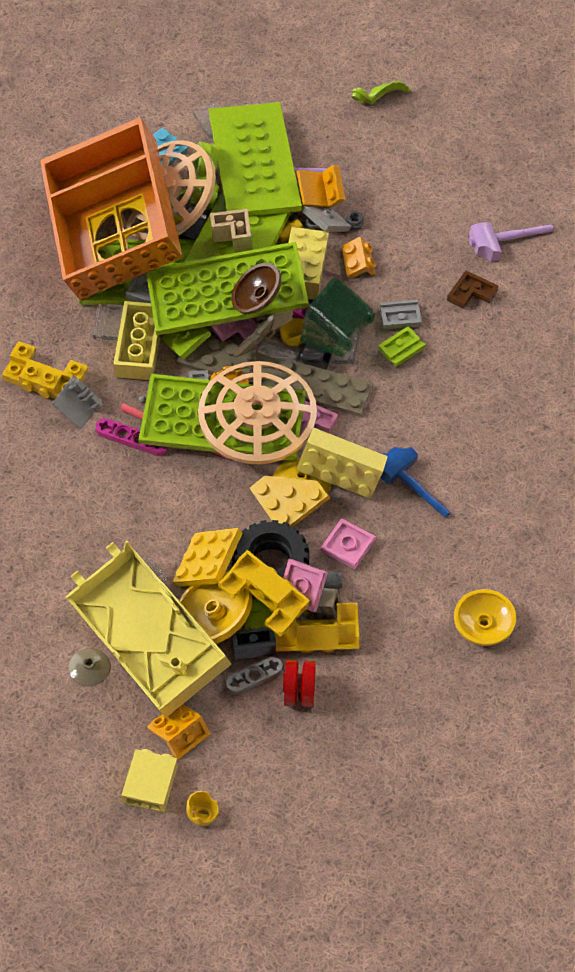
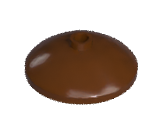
M261 263L247 270L233 288L231 296L233 307L242 314H253L266 308L275 299L280 290L282 277L279 269L271 263Z

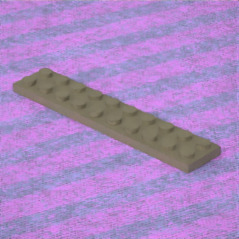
M208 337L184 360L180 357L177 360V365L197 371L208 370V374L211 375L214 372L221 371L223 367L245 362L262 361L279 364L297 373L308 384L317 405L359 417L362 415L373 387L372 382L313 367L258 350H252L245 355L236 357L233 353L239 345L226 341L222 343L221 340ZM253 367L241 369L243 374L253 373ZM261 367V373L272 374L283 380L290 377L289 374L282 371ZM249 378V384L253 385V378ZM261 378V386L274 387L279 384L273 380ZM298 381L290 385L293 389L305 390ZM306 391L305 401L310 402L309 396Z

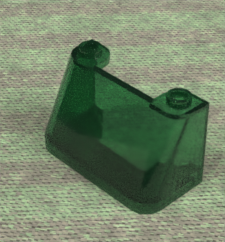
M333 277L308 307L300 342L343 357L347 351H351L354 343L352 335L360 325L367 326L372 324L375 318L373 308L342 280Z

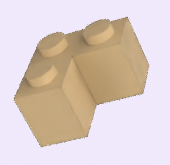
M248 209L210 213L214 243L232 241L234 253L253 250Z

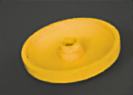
M219 583L190 586L183 593L179 602L215 644L231 637L247 620L252 608V594L246 589L233 599L218 586Z

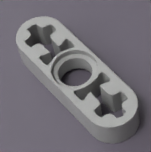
M270 657L231 675L226 681L227 691L232 695H240L278 677L282 673L281 660L276 657ZM270 664L277 666V670L269 669ZM261 668H264V671H266V676H264V672ZM253 672L261 676L256 681L249 679V675ZM232 682L240 683L239 688L232 686Z

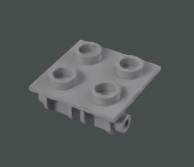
M73 375L52 405L74 425L82 429L96 408L99 409L103 403L93 391Z

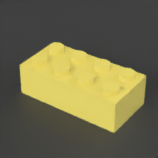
M292 227L289 243H297L308 299L318 300L329 232Z
M124 301L113 363L114 374L117 378L150 380L151 374L155 373L161 335H156L151 303Z
M312 428L296 470L371 499L388 456Z

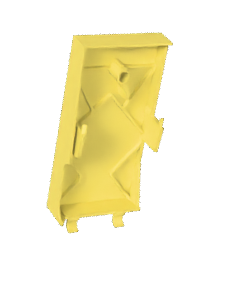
M126 541L124 550L120 551L112 542L106 549L113 558L86 580L78 570L71 575V578L78 586L66 598L163 716L167 718L228 668L231 663L167 586L138 555L130 543Z

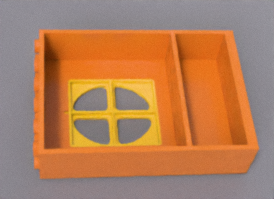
M141 117L40 160L63 281L79 300L183 257L156 139ZM126 209H133L142 213L146 217V221L125 230L121 213ZM114 215L117 233L96 242L100 226L108 217ZM148 229L146 242L129 249L127 238ZM120 241L121 253L107 259L99 255L98 251L100 248Z

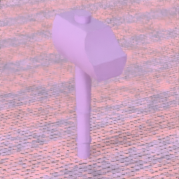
M477 223L470 226L469 243L470 246L474 247L477 256L485 257L490 262L499 261L502 253L499 241L553 232V226L541 225L540 227L494 233L491 223Z

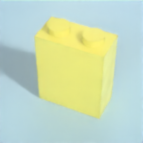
M135 749L122 792L123 804L164 813L178 767L177 758L169 754H155L147 749Z

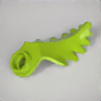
M393 81L374 87L369 95H366L367 92L362 88L352 89L351 98L362 104L366 102L373 105L380 97L390 91L403 90L410 92L411 90L406 83Z

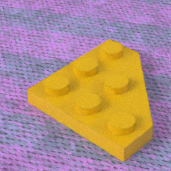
M264 476L250 487V490L270 519L278 520V523L281 524L286 522L290 524V528L294 527L330 499L322 485L315 480Z

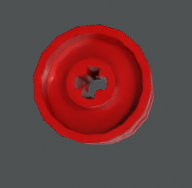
M286 660L282 689L284 693V706L295 707L297 696L301 694L302 706L314 708L316 661H305L302 674H299V663L297 660Z

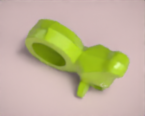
M199 141L197 145L209 154L216 172L219 153L218 145ZM200 157L192 162L196 171V179L206 180V165L203 158ZM216 183L212 197L205 209L207 211L214 208L219 198V195H217L219 186ZM194 187L188 200L190 201L189 207L191 204L197 205L205 187ZM187 189L181 190L178 198L182 199Z

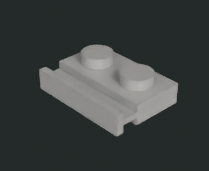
M418 300L380 303L383 330L421 326L422 321Z

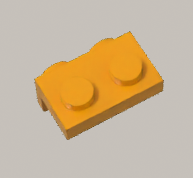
M358 237L341 246L346 273L349 278H354L365 272H368L371 276L375 275L374 267L376 265L371 255L373 250L369 242Z

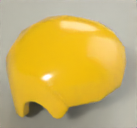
M295 318L279 327L282 341L289 346H299L306 342L309 336L307 322L300 318Z
M196 791L187 800V816L196 825L208 826L215 822L219 815L218 802L210 797L209 792ZM206 811L208 814H201L199 812Z

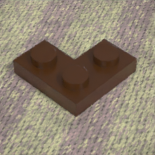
M465 270L447 296V301L463 309L472 296L490 303L497 293L499 286Z

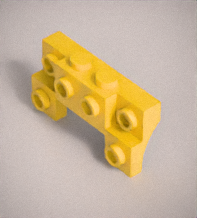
M18 341L10 354V362L2 373V379L22 387L27 392L34 391L39 393L43 398L50 397L56 399L73 375L83 383L89 369L87 365L70 360L64 371L33 361L36 347Z
M248 550L238 558L231 570L218 584L233 599L246 589L270 608L273 613L265 621V625L280 637L295 624V620L310 604V600L295 589L290 581L280 577L274 568L268 567Z
M337 603V619L295 620V624L281 637L275 633L276 651L311 653L313 650L333 652L334 649H359L358 603Z

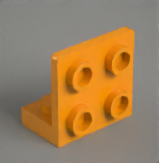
M332 165L323 172L297 171L303 205L334 208L346 200L339 165Z
M184 704L167 718L162 714L147 726L149 731L166 741L172 755L177 760L210 735L202 716Z

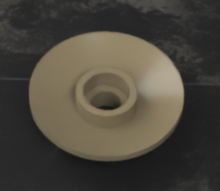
M87 648L80 650L73 655L69 662L70 676L74 681L85 686L99 684L108 676L110 671L108 657L98 649ZM87 662L93 663L90 666L85 665Z

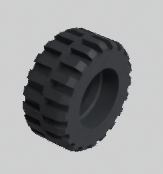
M263 520L260 521V524L253 523L249 525V529H243V534L232 556V567L247 550L255 556L263 550L275 549L285 553L289 559L307 565L310 563L309 546L304 535H299V530L295 527L290 528V524L283 522V524L278 523V520H272V522ZM287 564L279 569H275L282 578L284 577Z

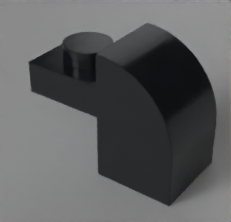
M191 204L188 212L191 213L196 205ZM204 210L198 220L181 234L196 240L209 211Z

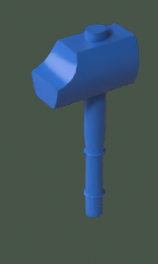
M394 447L387 454L385 452L382 453L388 456L380 477L382 480L390 485L394 480L400 478L443 517L446 518L450 515L451 512L443 504L436 500L418 481L406 472L418 458L417 452L412 447Z

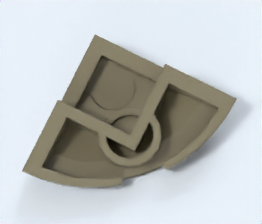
M270 315L261 322L254 333L244 340L233 354L236 357L242 356L260 345L271 331L274 317Z

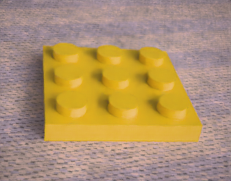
M239 528L195 533L172 583L178 587L219 583L225 574L243 532Z

